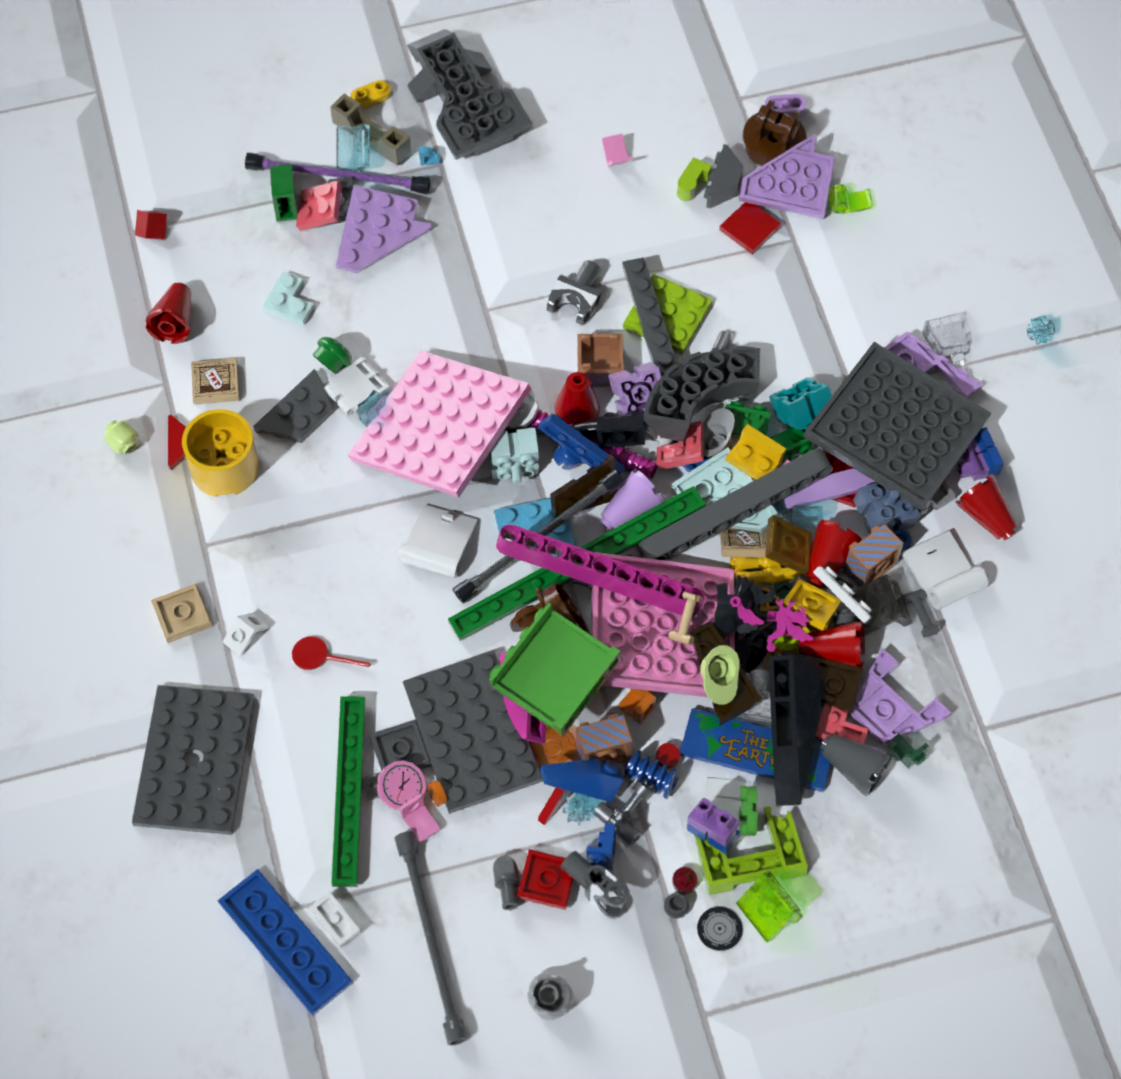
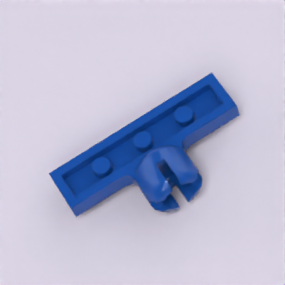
M553 413L543 419L538 426V429L560 444L556 447L557 450L553 454L558 466L563 463L565 464L562 466V469L571 470L581 463L587 464L590 467H597L605 462L604 459L609 456L596 443L591 442L580 431L572 428L561 417ZM615 458L616 471L622 474L625 466Z

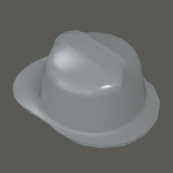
M725 408L717 409L706 417L703 423L704 457L712 458L727 447L731 450L733 445L731 435L735 425V418L730 410Z

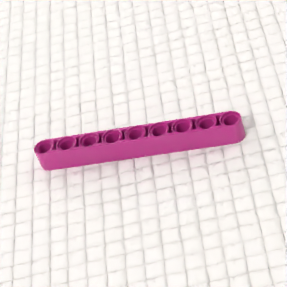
M508 524L503 526L496 542L497 550L509 557L682 616L687 601L682 596L684 592L703 597L702 602H696L692 617L698 614L704 602L705 596L703 592L696 587L515 525Z

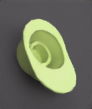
M719 645L713 648L703 659L700 672L704 679V690L707 697L712 702L723 705L731 702L736 695L739 658L733 648L727 645Z

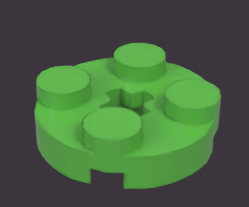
M740 786V801H742V805L739 806L740 836H755L758 822V812H756V803H758L757 787Z

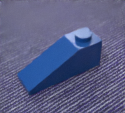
M590 759L542 765L540 768L545 785L610 803L624 781L620 766L613 761Z

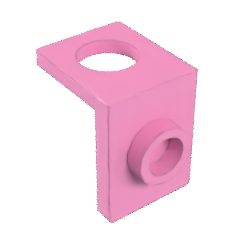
M623 134L601 139L608 167L628 163L632 160V156L628 157Z
M421 794L400 806L401 818L411 832L414 833L419 843L440 831V827L424 806Z

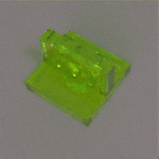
M770 870L764 872L736 902L737 906L766 943L772 941L784 928L797 923L803 917V914L800 912L801 909Z

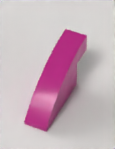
M506 652L500 654V665L505 660ZM503 695L507 712L519 735L524 740L545 744L546 724Z

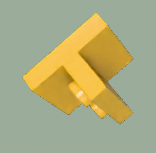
M747 424L742 430L739 441L727 454L725 461L756 480L781 466L786 448Z
M799 579L784 599L783 607L786 608L789 605V601L791 603L795 601V605L791 606L792 612H795V610L800 612V607H804V613L810 622H805L807 624L806 627L802 625L800 627L810 633L828 629L832 617L842 601Z

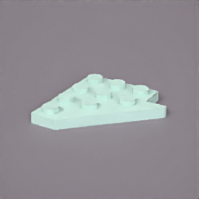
M727 447L670 486L676 495L694 486L707 506L753 482V479L725 461L727 454L731 451ZM771 505L730 528L762 533L767 529L768 518L772 515L781 517Z

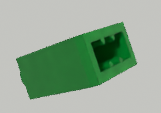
M292 164L270 166L271 192L276 221L297 219L298 212Z

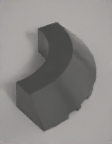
M731 346V349L719 350L717 347L713 348L710 352L691 354L686 357V360L678 364L675 363L655 383L645 406L643 420L661 438L683 442L691 419L704 407L727 399L753 400L759 385L760 348Z

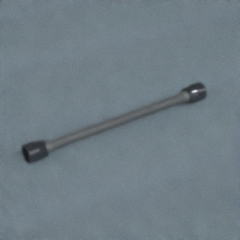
M613 469L599 480L600 484L591 493L583 497L579 502H576L574 506L572 505L567 511H564L555 520H552L536 533L544 536L549 535L554 529L564 524L566 520L568 521L573 515H576L578 511L580 512L585 506L595 501L597 497L599 498L606 493L611 494L625 484L623 478ZM505 555L497 563L495 562L490 568H487L485 572L483 571L478 575V577L460 582L452 588V591L460 602L464 604L478 593L477 589L481 587L484 581L494 576L496 572L506 567L515 558Z

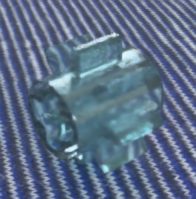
M1045 315L1031 319V323L1027 325V335L1030 340H1036V344L1051 341V336L1055 334L1053 321L1046 320Z
M576 793L572 799L566 797L568 806L563 807V813H569L567 817L568 823L573 820L580 826L581 821L585 819L590 821L591 816L588 812L594 811V805H588L589 796L582 797Z

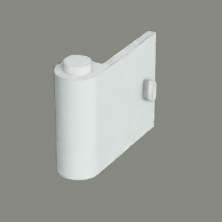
M424 505L406 543L401 544L398 557L401 558V562L404 564L456 578L461 568L464 550L477 525L478 519Z
M950 531L901 553L919 585L926 591L928 600L937 610L988 587V581L990 580L988 572L979 566L972 568Z

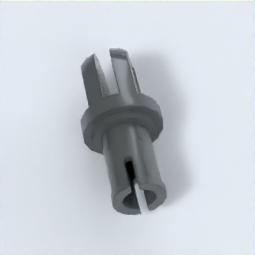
M500 856L493 864L495 887L501 890L502 908L504 910H514L518 907L515 889L520 883L518 867L515 860L510 856Z

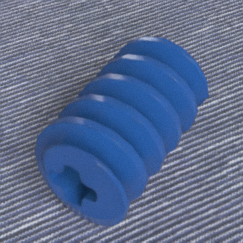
M638 750L630 759L623 776L629 772V780L633 781L638 777L637 780L646 782L651 789L655 786L656 794L659 795L664 791V798L668 799L679 780V777H675L676 769L674 768L668 773V765L666 763L661 768H658V759L651 764L649 763L650 755L641 759V750Z

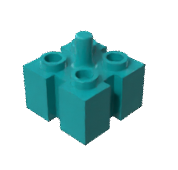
M807 377L792 384V387L787 390L782 389L770 395L769 399L777 421L797 430H803L809 427L813 419L816 418L832 397L828 385L821 382L816 383V380Z

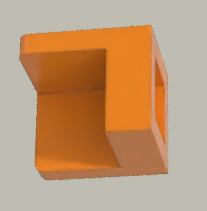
M630 689V692L622 699L618 707L641 724L655 708L656 697L647 690Z

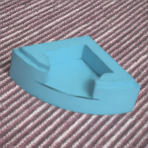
M418 147L420 166L442 163L437 150L431 147Z

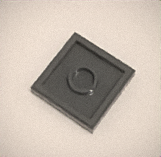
M416 720L370 734L381 771L387 765L403 760L415 764L420 769L432 766Z

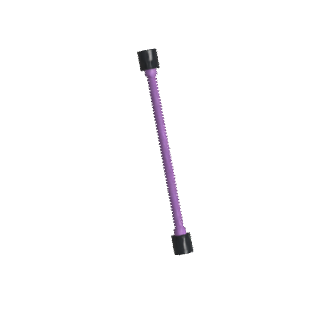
M247 152L245 157L246 170L264 171V169H269L270 166L292 164L293 172L320 174L337 178L351 176L353 180L404 186L410 189V191L427 195L430 190L431 178L425 176H412V178L407 177L405 179L393 176L385 177V175L377 176V174L371 173L366 174L349 170L328 169L325 167L320 168V166L274 161L266 158V156Z

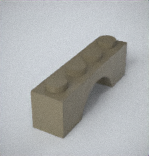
M345 93L330 106L332 123L398 166L411 153L410 136L395 126L391 129H384L378 126L367 116L361 104Z

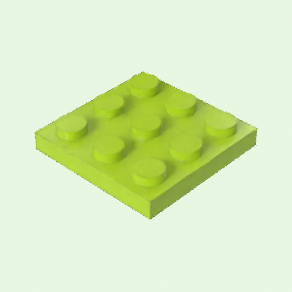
M652 274L650 278L674 351L683 354L711 307L712 299ZM633 306L623 322V328L644 337L635 306Z

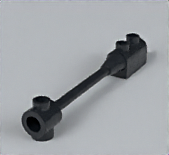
M629 411L627 415L617 416L613 412H607L604 414V417H597L596 419L571 426L580 431L584 437L598 439L600 448L645 445L646 429L645 421L643 420L644 414H639L637 411ZM535 428L536 437L548 436L540 429ZM507 429L504 431L516 433L517 429Z

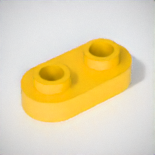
M377 80L354 89L350 97L360 103L364 110L387 101L391 97V87L388 82Z

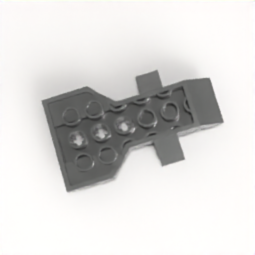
M444 29L407 44L415 61L419 62L423 68L407 84V87L417 103L435 96L436 92L438 93L443 102V108L436 121V127L455 160L471 153L477 156L512 141L513 135L532 128V122L513 90L496 88L491 83L482 80L481 76L492 72V68L483 53L464 49L454 32Z

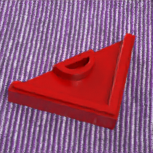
M171 414L168 416V467L170 470L185 458L182 437L186 428Z
M555 787L538 816V821L545 825L573 792Z

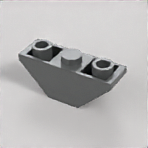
M723 144L722 151H717L714 164L717 167L716 169L712 168L709 181L712 183L711 186H706L704 198L707 199L706 208L711 209L737 197L744 166L727 144Z

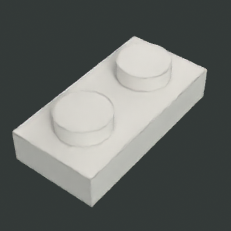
M328 892L309 907L340 948L361 933L360 929L331 892Z

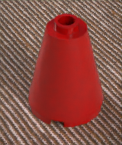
M176 282L171 284L148 313L145 327L152 337L161 342H164V339L169 340L171 344L181 343L187 339L190 333V288L184 283Z
M581 372L571 373L567 377L554 405L555 415L567 421L568 425L570 423L575 425L596 419L600 413V405L589 378Z
M991 474L986 477V481L977 483L959 497L960 499L956 500L955 503L996 539L1003 538L1006 541L1016 533L1014 529L1017 527V524L996 478Z
M820 520L816 527L810 555L809 571L806 574L809 584L817 588H822V586L826 585L813 572L818 567L825 569L828 566L838 574L846 563L850 550L849 546L854 542L858 544L862 541V538L851 529L847 528L845 531L839 528L840 524L829 520Z
M854 622L824 629L823 631L807 633L814 639L811 641L805 640L804 642L799 640V653L864 668V661H861V656L865 654L863 622Z

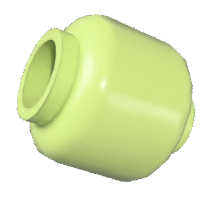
M114 420L105 427L107 432L104 435V440L116 454L124 453L126 455L138 445V433L126 420L119 422Z

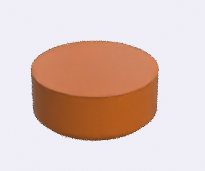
M437 780L429 783L428 791L434 804L437 807L445 804L447 796L441 783Z

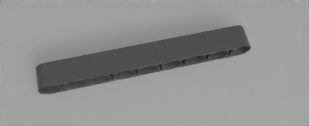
M821 448L813 449L645 538L637 545V548L643 558L667 561L824 478L832 472L833 467Z

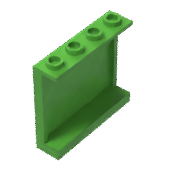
M548 603L545 608L542 607L537 611L532 625L524 628L519 636L520 640L515 647L511 646L507 650L502 664L493 668L489 681L492 688L561 736H564L621 661L622 657L620 650L614 646L609 648L554 611L552 605Z

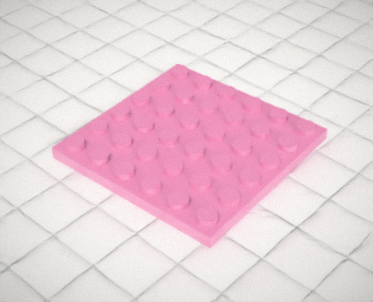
M420 350L348 456L351 461L460 497L531 391L529 383Z
M595 552L700 589L705 596L704 602L698 614L692 617L688 635H690V631L709 621L714 625L718 600L716 584L728 583V594L734 595V569ZM592 585L591 636L609 648L614 646L620 650L622 657L621 661L602 685L707 697L704 690V679L700 672V665L693 644L687 645L669 639L671 630H679L682 615ZM735 630L730 632L724 639L727 646L733 648L734 651Z

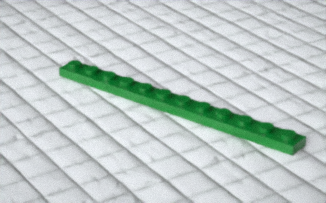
M692 486L579 548L594 553L620 555L638 545L645 538L706 507V504L695 487ZM540 568L448 618V623L459 641L537 600L536 588L538 586L546 588L554 582L563 586L574 580V578Z

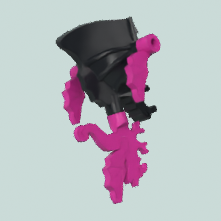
M737 575L735 595L728 594V583L716 584L718 600L714 625L723 640L734 630L738 631L739 634H749L751 631L757 630V627L766 621L777 622V630L769 635L767 640V650L770 652L775 651V644L772 641L785 634L786 626L788 635H791L793 640L798 639L804 642L805 640L811 641L814 639L805 633L800 626H795L792 623L796 622L806 627L807 624L805 622H810L806 618L804 607H800V612L797 610L795 612L791 611V606L795 605V601L793 603L789 601V605L784 608L783 599L780 602L777 600L776 604L780 607L779 611L760 610L762 604L769 603L770 600L777 597L774 585L770 586V593L764 594L761 585L754 587V580H748L746 576L741 578L740 575Z

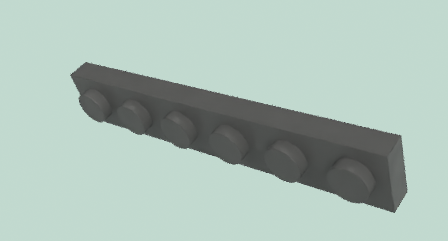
M642 257L623 261L622 267L651 361L659 367L660 375L663 376L665 371L675 363L677 364V360L645 259Z

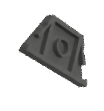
M313 369L253 426L254 431L260 434L262 431L272 433L274 437L289 438L291 441L300 443L305 441L333 414V408L317 371Z

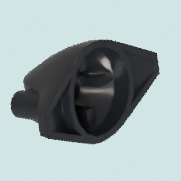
M767 621L749 634H739L738 631L736 632L735 652L738 655L739 664H741L747 676L765 658L768 652V637L777 630L776 621Z

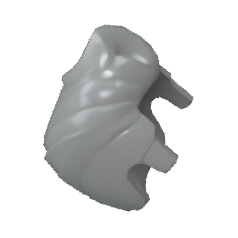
M557 975L535 976L529 985L527 993L532 1009L545 1020H554L568 1013L574 1000L573 991L567 981Z

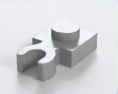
M945 481L923 511L919 510L920 515L925 514L931 505L937 510L955 499L956 494Z

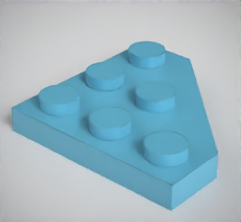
M551 498L494 510L499 533L501 528L508 524L538 532L552 520H555V517L552 515ZM566 520L564 524H561V526L547 535V537L575 546L569 520Z

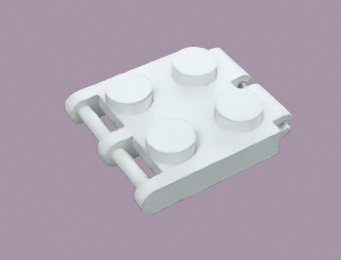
M364 356L328 379L329 384L325 387V392L335 402L337 401V405L347 415H350L352 412L357 415L392 389L389 383L386 384L379 377V372L373 370L366 363L367 359ZM362 366H364L369 371V374L362 368ZM376 379L382 385V387H380L374 380Z

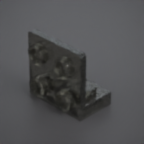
M886 574L853 590L855 594L852 597L858 603L861 600L864 601L872 609L869 613L872 619L867 624L863 623L862 626L865 635L893 622H897L904 627L913 623L898 581ZM858 617L854 619L855 622H862Z

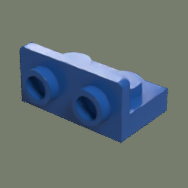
M605 823L604 832H599L598 847L587 846V861L591 865H601L607 870H613L616 848L615 824Z

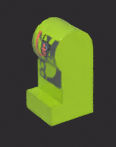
M693 157L678 180V198L683 201L692 200L701 181L708 183L712 165Z

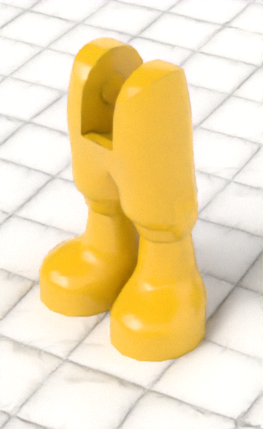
M730 557V569H734V575H736L735 588L737 575H740L741 578L746 576L748 580H754L753 585L757 583L774 584L786 580L790 581L801 576L800 572L768 558ZM754 568H760V569H762L761 571H753V572H747V571H746V570L754 569Z

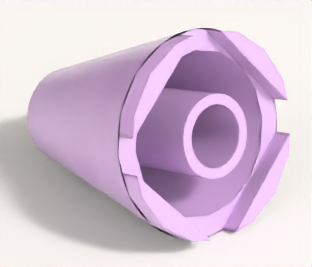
M634 469L624 481L625 484L619 488L601 513L603 518L601 523L608 531L665 501L660 493L657 496L655 495V486L639 470Z

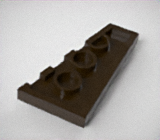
M711 621L690 631V635L694 636L693 647L700 667L703 659L713 648L719 645H727ZM739 664L738 686L733 700L723 705H718L714 702L712 704L721 726L761 704L763 699Z
M775 648L773 652H767L763 671L768 674L769 656L796 655L820 662L821 701L827 702L829 705L852 715L864 673L863 668L780 648Z

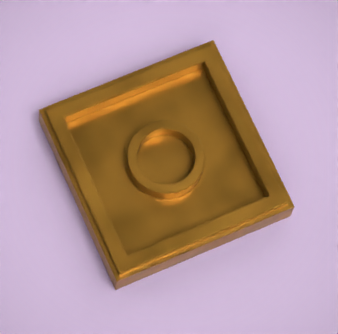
M772 515L768 518L765 557L805 575L809 571L812 532Z

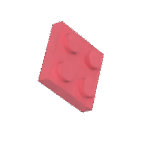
M338 181L301 190L296 227L303 231L338 222L342 185Z

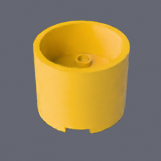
M226 409L209 410L199 414L190 421L183 433L182 447L194 484L202 492L215 497L217 495L233 493L237 495L246 490L256 479L259 464L253 433L249 423L238 413Z

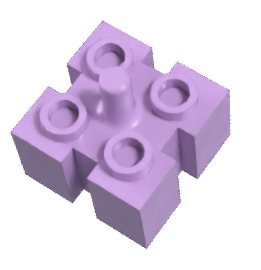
M649 362L634 367L635 373L632 374L623 370L608 375L612 392L620 398L615 401L618 416L627 415L629 411H637L639 414L644 412L649 394L655 383L661 378L657 365Z

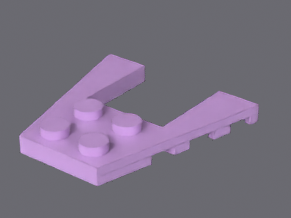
M908 331L884 347L925 373L936 368L952 387L966 398H969L983 386L981 381L977 382L969 377L968 372L953 366L948 362L949 359L943 355H937L930 350V346Z

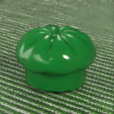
M327 336L317 341L319 347L312 355L326 368L337 374L343 367L350 366L352 363L351 354L342 343Z

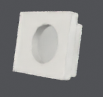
M253 613L239 615L234 620L223 643L241 656L244 654L255 632L267 630L269 625ZM249 620L255 621L258 625L253 624Z

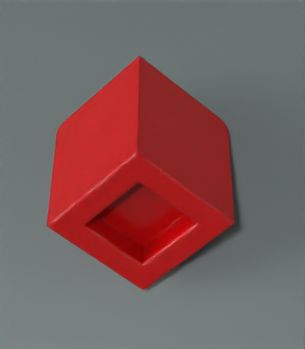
M137 209L135 236L164 240L167 213Z

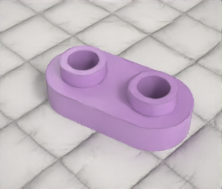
M799 94L772 95L765 100L764 104L766 106L771 99L775 101V110L789 116H793L797 110L801 112V116L806 111L807 101Z

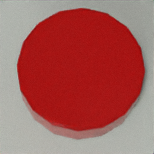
M665 743L656 750L655 759L659 760L658 765L660 767L666 763L668 765L667 769H671L679 763L680 751L674 744Z

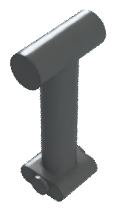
M922 589L902 595L903 603L908 604L912 602L923 626L921 630L923 638L937 634L939 627L937 624H932L921 601L927 598L926 591Z

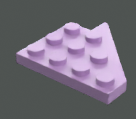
M812 135L743 177L738 201L823 219L835 156L814 152L817 135Z
M353 185L335 268L358 273L430 231L432 224L414 220L418 200Z

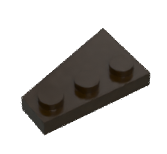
M609 455L604 459L605 462L597 467L592 466L579 479H572L550 494L552 515L555 518L560 516L572 505L574 506L576 502H579V500L591 493L600 484L599 480L613 469L616 470L615 457ZM618 489L611 494L606 493L599 498L597 497L595 501L585 506L583 510L610 502Z

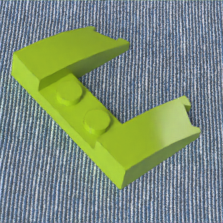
M764 807L763 811L773 849L727 859L726 854L708 844L707 840L703 841L694 835L709 895L732 891L734 885L781 876L782 880L807 874L808 865L791 811H787L786 818L771 815L772 807Z

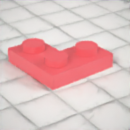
M702 422L690 423L683 442L679 441V443L657 447L656 465L659 470L703 461L704 426Z
M825 702L815 740L823 742L827 736L832 737L834 734L864 744L868 728L845 722L847 713Z

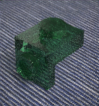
M898 733L891 739L888 748L893 758L901 761L909 769L914 764L919 766L927 759L929 745L924 743L915 750Z

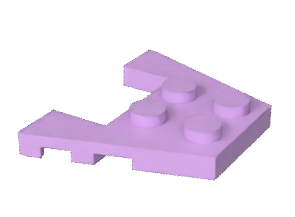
M884 648L880 650L867 677L858 690L851 715L862 727L868 728V732L882 746L948 719L951 715V712L937 698H934L917 713L887 685L883 679L898 666V662Z

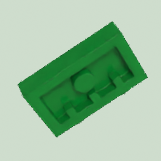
M731 401L730 405L725 404V409L730 410L735 418L732 434L741 435L742 430L748 424L764 435H767L771 412H766L767 407L754 405L753 409L744 407L745 403Z
M791 427L770 437V439L786 448L781 465L786 460L792 461L793 458L804 455L814 449L815 444L803 437L805 429L797 430Z

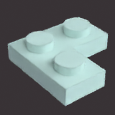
M282 271L263 305L264 311L304 325L313 310V303L296 297L303 285V279Z

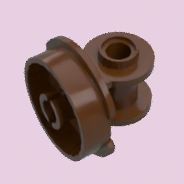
M771 99L766 106L762 105L758 113L752 115L747 120L743 129V142L748 156L755 163L763 166L807 139L805 128L802 125V121L799 120L800 111L796 110L793 116H789L773 109L775 101Z
M557 582L550 584L546 588L538 586L536 594L540 603L535 606L529 605L519 610L509 624L512 631H523L524 628L530 627L535 621L534 617L537 611L542 607L545 608L550 603L554 611L589 634L588 627L576 605Z

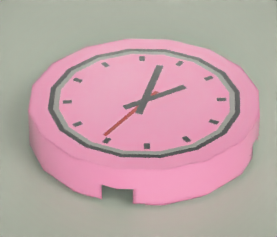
M404 760L393 762L384 767L378 775V796L390 809L400 810V806L417 795L421 794L423 797L425 795V777L420 768L411 762Z

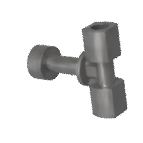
M637 780L632 786L635 792L622 809L617 807L614 810L606 802H600L592 813L604 824H615V828L618 830L617 834L630 845H634L642 834L640 830L630 823L633 820L630 814L642 798L648 800L654 792L641 780Z

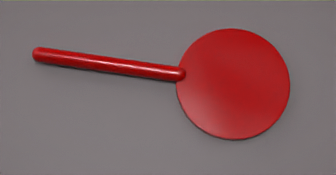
M314 636L300 639L292 649L294 663L304 670L316 669L326 659L365 667L371 666L369 662L328 655V649L324 641Z

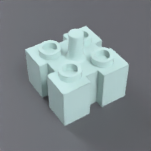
M535 428L517 429L516 433L503 431L490 451L493 479L506 480L511 478L512 474L513 483L519 484L522 482V477H531L539 474V452Z

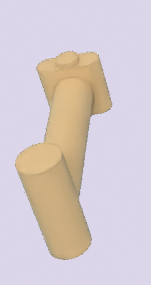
M684 592L682 596L687 601L679 630H671L669 639L692 645L694 636L688 635V630L696 602H702L703 597Z

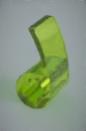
M839 184L829 188L828 195L831 210L834 213H853L872 208L869 189L848 193L845 185Z

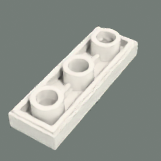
M827 566L825 569L818 567L813 572L864 624H867L872 619V616L869 614L872 609L862 600L858 603L852 597L855 592L845 583L841 586L835 580L838 575L830 567Z

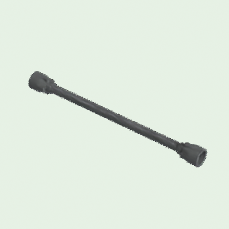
M403 832L394 837L399 857L402 856L407 864L422 927L430 951L429 954L438 982L437 985L441 1000L443 1001L442 1004L446 1014V1023H443L447 1044L449 1046L458 1045L468 1040L463 1019H458V1015L455 1013L443 963L441 962L442 959L438 950L435 932L415 862V854H418L415 836L413 832Z

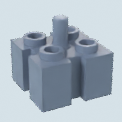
M877 483L860 487L853 498L860 516L864 514L867 516L864 525L869 535L873 527H880L883 524L890 530L893 527L895 530L912 528L921 515L915 506L899 497L900 494L897 490L889 491L883 486L878 487Z

